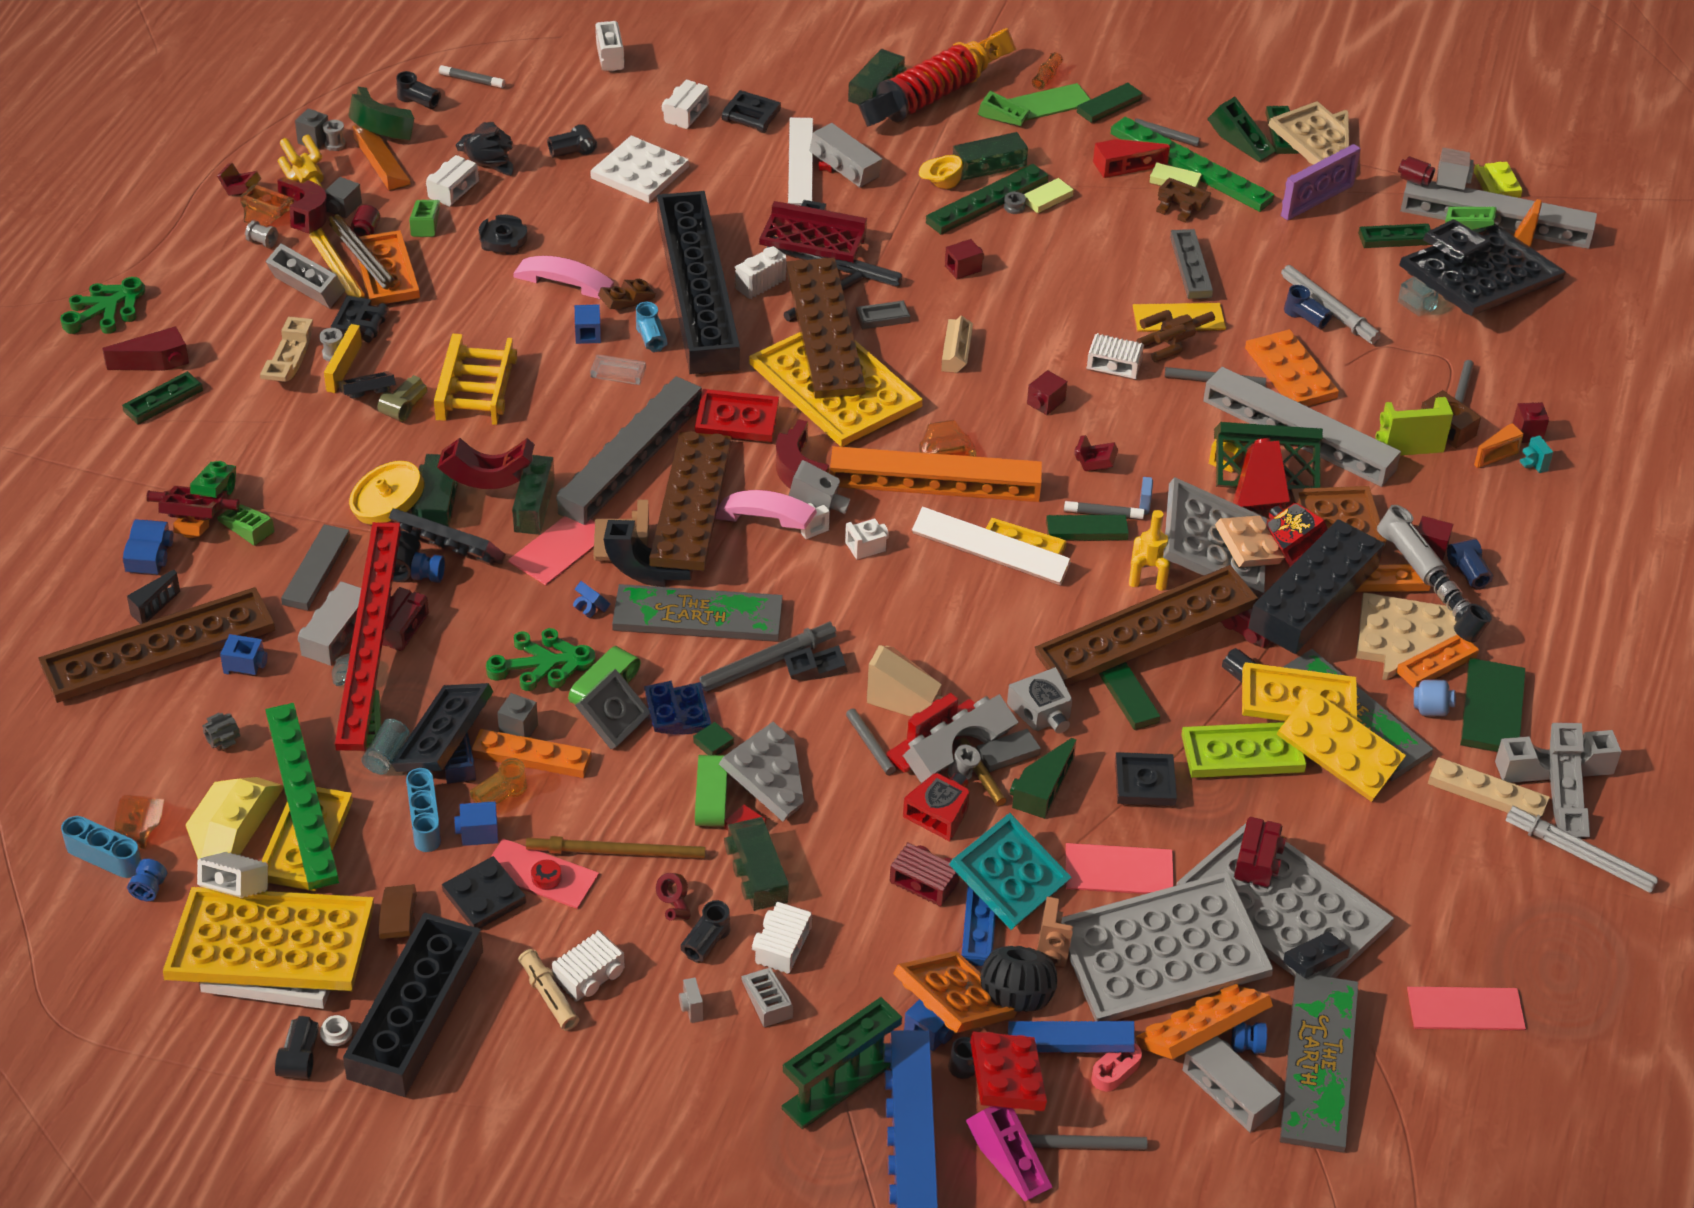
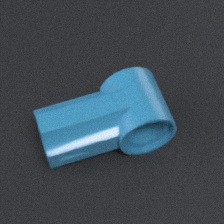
M652 302L638 304L636 307V330L641 334L646 349H650L652 352L661 351L667 345V338L658 317V307Z

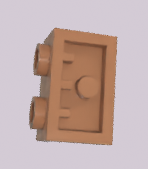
M1047 897L1037 950L1048 955L1055 967H1066L1073 926L1061 924L1063 912L1057 911L1059 899Z

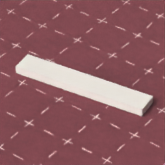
M790 118L788 204L801 206L803 200L812 201V153L809 149L813 135V118Z
M925 507L921 508L912 532L919 536L1058 585L1062 584L1071 563V559Z

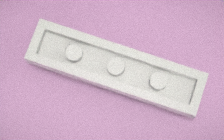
M200 982L201 992L322 1009L330 993V990Z

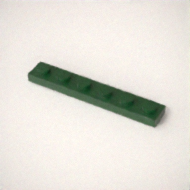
M1031 164L926 215V224L942 235L1005 203V195L1009 192L1025 194L1048 183L1049 175L1035 164Z

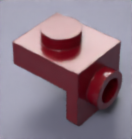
M228 163L217 175L228 196L241 193L247 195L255 190V185L262 179L257 171L239 174L233 163Z
M1086 435L1080 436L1079 442L1075 447L1076 460L1080 461L1084 471L1113 467L1118 453L1115 442L1091 446Z

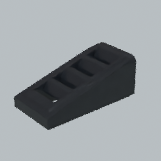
M172 570L127 595L130 614L139 624L148 622L180 593L177 572Z

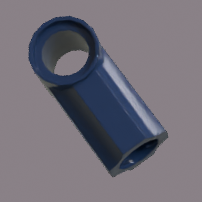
M1303 285L1291 286L1284 305L1285 313L1295 318L1302 317L1320 330L1326 327L1332 318L1333 312L1310 297L1311 292L1307 287Z
M1471 539L1448 545L1447 557L1452 567L1460 568L1470 586L1478 590L1485 588L1487 584L1492 582L1493 574L1482 558V548L1478 540Z

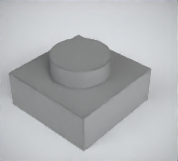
M696 978L683 980V993H679L682 1012H688L691 1023L703 1021V1001Z

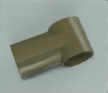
M413 375L393 393L386 391L381 395L377 405L378 411L400 422H404L409 417L412 406L427 393V385L422 382L421 378Z

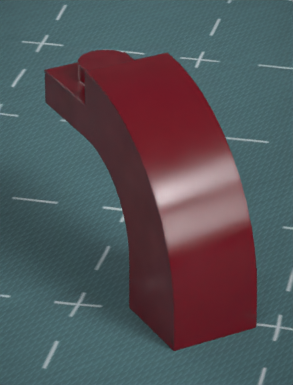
M286 177L277 180L278 202L290 206V227L308 234L321 228L327 220L325 190L310 180L304 183Z
M801 419L797 420L793 428H789L787 434L779 433L776 441V470L781 481L789 489H791L793 477L802 460L829 473V465L810 460L801 454L808 441V421Z
M459 438L442 450L437 468L451 479L470 487L479 489L505 488L520 481L523 469L527 468L533 460L532 454L535 444L526 438L503 454L489 455L473 449Z

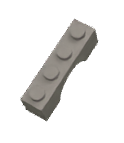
M1000 694L992 699L985 696L973 705L975 709L968 712L967 709H964L952 717V723L946 725L945 722H942L930 730L932 733L930 736L925 738L922 734L908 743L910 749L903 757L921 783L934 773L940 774L954 762L952 744L955 737L971 736L981 740L983 743H987L1006 734L1019 723Z
M1613 730L1585 732L1583 734L1584 752L1581 753L1582 777L1614 774L1622 751ZM1530 737L1501 739L1495 763L1502 780L1511 783L1550 779V750L1536 747L1531 742Z

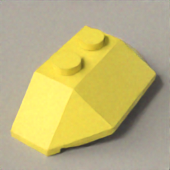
M258 777L214 782L186 823L197 859L226 851L240 855L282 792L283 785Z

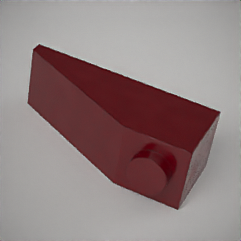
M176 326L102 348L107 370L166 371L189 364L186 343Z

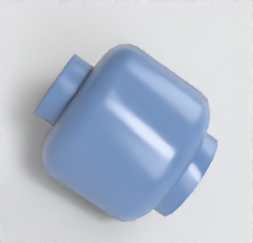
M1423 680L1419 687L1414 688V709H1419L1422 716L1444 717L1448 715L1450 707H1455L1456 692L1455 690H1450V686L1445 680Z

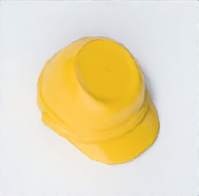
M955 155L931 159L922 164L919 169V176L923 179H928L938 188L951 189L960 182L963 162L960 157Z

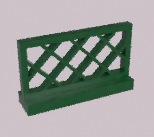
M1220 422L1214 428V439H1216V487L1237 488L1240 476L1234 481L1223 480V469L1230 465L1241 475L1242 470L1233 460L1241 453L1246 456V448L1254 444V441L1270 438V441H1279L1280 446H1284L1290 453L1283 461L1285 474L1290 478L1287 482L1288 492H1291L1292 489L1320 488V441L1323 439V429ZM1223 442H1232L1240 451L1230 458L1223 451ZM1302 447L1313 448V459L1309 463L1297 453ZM1292 456L1303 466L1296 475L1284 464ZM1306 470L1313 477V486L1304 485L1297 477Z

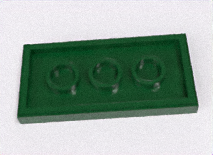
M1474 658L1469 659L1460 745L1498 752L1501 739L1520 737L1525 681L1524 667Z

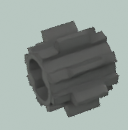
M217 713L208 717V723L202 725L206 740L214 749L217 747L226 749L236 744L235 739L241 736L237 723L230 713L225 715Z

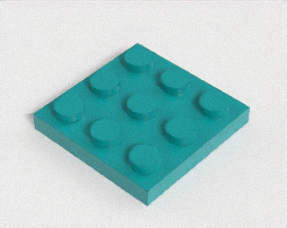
M1011 813L997 822L949 863L954 871L1010 930H1013L1041 906L1047 897L1055 894L1072 878Z

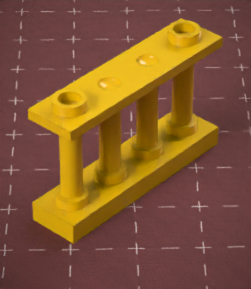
M452 334L434 398L436 420L446 421L448 411H452L453 408L491 411L492 425H497L499 415H503L505 410L504 395L512 364L517 362V349H513V338H507L505 350L467 348V345H463L462 334ZM466 358L502 360L500 367L467 365L462 362ZM462 374L497 377L496 384L458 381L457 377H461ZM458 391L493 394L492 401L454 398L453 393L457 394Z

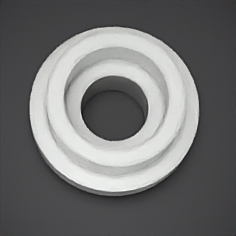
M330 1016L321 1026V1039L330 1046L343 1045L352 1036V1026L343 1016Z

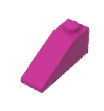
M991 1106L966 1120L980 1150L1024 1201L1053 1188L1014 1108Z

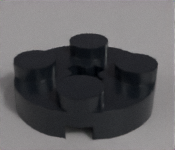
M496 215V220L488 222V219L480 224L479 240L482 249L485 251L505 252L506 254L513 255L519 252V248L526 243L528 238L526 224L524 226L522 220L513 215Z

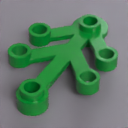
M128 277L121 282V285L95 283L89 287L90 296H71L69 304L70 308L74 311H68L61 315L62 329L69 334L78 333L82 323L105 311L104 317L100 321L101 331L105 334L115 332L116 323L114 318L117 303L125 299V305L120 310L121 319L124 322L134 321L137 318L134 308L137 298L145 293L144 283L137 277ZM86 305H94L80 314L76 312L83 310Z
M548 628L541 634L542 644L546 647H554L562 652L554 654L532 642L529 633L521 631L517 632L513 637L514 647L518 650H525L534 656L506 660L501 655H493L486 662V674L491 680L499 681L508 676L509 670L537 667L532 672H525L520 675V687L522 690H534L537 687V683L547 673L549 685L559 688L565 684V680L575 670L585 671L591 668L596 658L595 651L587 645L573 646L558 638L557 630ZM565 664L561 669H553L556 665Z

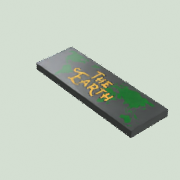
M619 584L612 630L778 641L783 595Z
M1313 649L1283 666L1284 668L1343 675ZM1356 685L1357 721L1406 755L1389 778L1391 781H1394L1432 756L1433 748Z
M1296 972L1280 1142L1343 1153L1345 1151L1358 993L1357 981L1312 975L1304 979Z

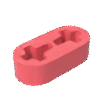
M1135 1043L1134 1052H1107L1093 1066L1092 1084L1100 1091L1108 1092L1116 1089L1140 1067L1141 1048ZM1122 1055L1127 1057L1121 1062ZM1110 1071H1112V1077L1107 1075Z

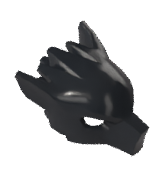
M494 122L480 124L474 132L463 135L455 145L457 151L466 152L469 159L477 165L491 167L504 175H513L514 166L509 161L507 153L513 148V142L511 137L497 127Z

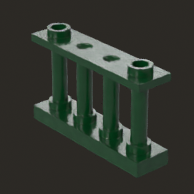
M879 997L783 1064V1073L798 1087V1094L784 1103L781 1109L803 1130L889 1069L890 1062H884V1036L902 1024V1016L882 997Z

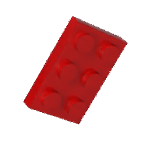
M703 389L695 432L722 434L737 439L772 442L779 407V397Z
M973 1031L970 1043L980 1104L984 1106L1044 1111L1047 1099L1035 1037Z

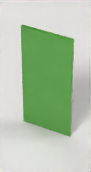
M1075 83L1010 98L1009 100L1031 110L1025 119L1026 121L1077 109L1078 105L1091 99L1079 84Z

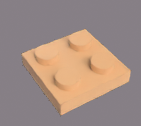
M1261 516L1220 518L1215 524L1239 568L1280 564L1285 558Z

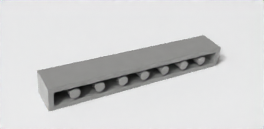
M1407 181L1400 211L1446 220L1448 207H1497L1494 223L1508 233L1514 234L1535 201L1466 187L1464 190L1437 185L1435 181H1431L1429 186L1424 184L1420 186ZM1542 203L1533 238L1589 249L1597 213Z
M1221 367L1206 382L1204 402L1249 424L1323 429V439L1320 441V458L1382 487L1397 470L1401 454L1400 450L1229 369ZM1301 448L1313 454V448Z

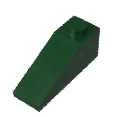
M1236 97L1221 104L1207 119L1221 138L1258 162L1276 152L1275 148Z
M1070 738L1026 767L1019 779H1014L1010 789V795L1013 796L1012 808L1044 819L1046 818L1074 760L1077 739Z

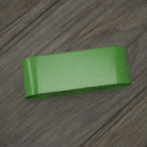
M613 646L572 686L568 697L569 702L577 704L614 669L629 683L640 668V658L617 646Z
M724 755L698 756L695 826L725 827L728 772L719 765Z

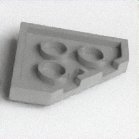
M771 722L726 754L719 763L724 770L783 822L797 812L804 803L794 739L774 722Z

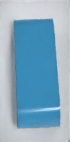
M416 768L410 771L406 777L414 845L422 852H431L441 844L433 775L428 769Z
M72 816L63 822L61 831L68 853L123 878H131L136 875L135 870L141 861L136 841L81 816Z

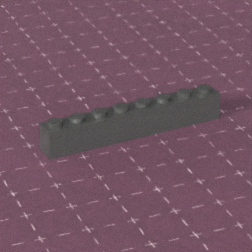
M677 376L668 384H665L662 390L654 398L650 399L648 404L639 413H636L633 419L625 427L621 428L618 434L610 442H607L603 449L595 457H592L588 464L580 472L576 473L565 487L559 490L556 497L558 514L583 525L592 519L699 410L702 387Z

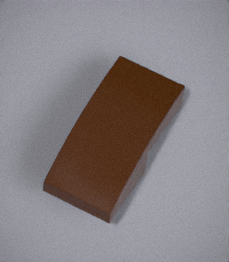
M639 278L624 280L621 288L618 286H613L612 288L601 287L598 293L599 298L609 309L636 306L655 298L656 295L648 282Z
M415 884L385 887L379 921L380 939L391 938L398 940L411 935L415 922L413 907L417 897Z

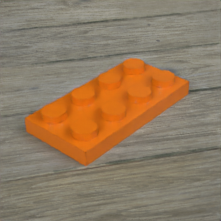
M401 231L359 237L392 275L395 283L393 288L383 289L357 258L372 306L420 298L418 284Z
M1290 329L1246 341L1245 349L1281 395L1307 407L1338 398L1339 390Z
M1238 984L1222 988L1220 993L1212 997L1199 999L1196 1001L1195 1006L1187 1010L1174 1012L1171 1014L1170 1019L1162 1023L1149 1025L1146 1027L1145 1032L1135 1037L1137 1044L1143 1050L1174 1059L1273 1006L1270 995L1255 989L1238 986Z

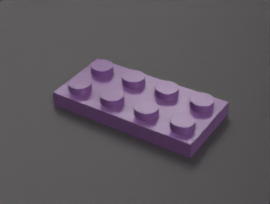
M1352 144L1287 178L1281 216L1288 221L1352 187L1361 148Z

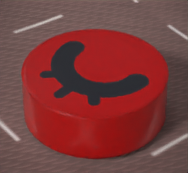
M545 859L536 862L532 866L531 880L537 888L548 890L555 888L561 882V867L557 862Z

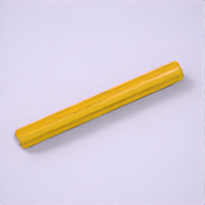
M319 228L310 233L311 240L332 272L339 278L347 295L364 298V293L323 230Z

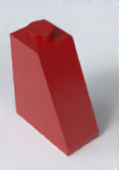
M1270 438L1258 439L1247 450L1233 503L1250 511L1270 510L1275 506L1283 508L1290 502L1280 442L1270 441Z

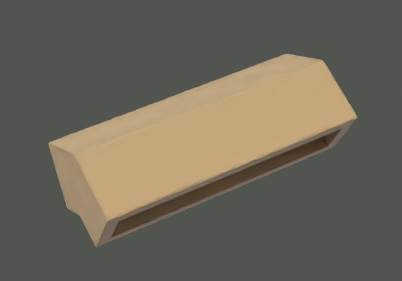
M962 315L956 320L948 319L941 371L957 373L967 364L973 323Z

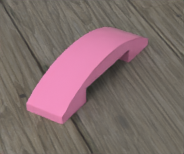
M529 257L523 259L514 272V278L537 283L540 277L580 286L582 295L600 299L598 293L601 287L612 288L614 286V282L601 272L585 264L561 257Z
M749 490L737 492L724 498L718 506L715 519L737 521L741 514L779 518L782 527L806 529L817 511L811 505L791 496L770 491Z

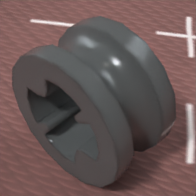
M1009 192L1005 195V211L1011 214H1020L1025 210V195L1020 192Z

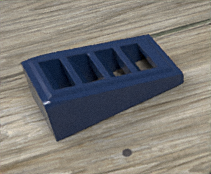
M466 733L460 745L451 756L453 758H450L444 767L447 784L476 780L469 735Z

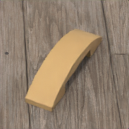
M287 318L281 330V343L273 359L266 361L260 374V379L286 382L294 377L308 347L313 319Z

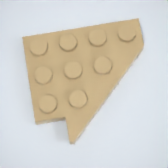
M1318 101L1273 117L1268 124L1277 135L1281 136L1293 149L1297 150L1313 165L1349 147L1348 111L1343 110L1332 114Z
M1363 593L1356 658L1383 662L1382 680H1388L1398 675L1396 672L1398 664L1457 635L1454 631L1455 617L1452 615V611L1448 610L1445 605Z

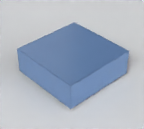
M1143 477L1139 508L1144 509V514L1146 515L1150 512L1153 480L1151 477Z

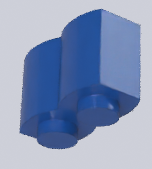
M134 520L123 553L125 572L159 574L161 566H166L167 548L173 544V531L169 530L168 522Z

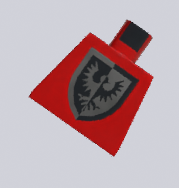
M938 773L932 774L905 796L903 817L950 842L969 807L970 791L966 788L968 785L967 778L961 773H955L950 779Z

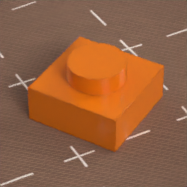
M193 516L179 517L173 523V533L183 534L187 538L199 537L209 528V520H196Z

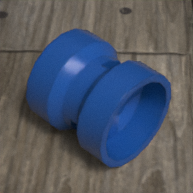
M416 552L411 565L412 579L422 580L423 578H429L431 582L440 583L445 570L444 556L434 555L430 558L425 553Z
M143 859L135 870L136 875L131 877L127 890L133 897L147 902L155 899L159 891L158 885L164 882L168 873L167 869L160 862L153 859Z
M1242 1022L1232 1028L1231 1047L1234 1052L1243 1053L1245 1050H1252L1254 1054H1265L1267 1044L1266 1023L1256 1022L1254 1025H1246L1245 1022Z

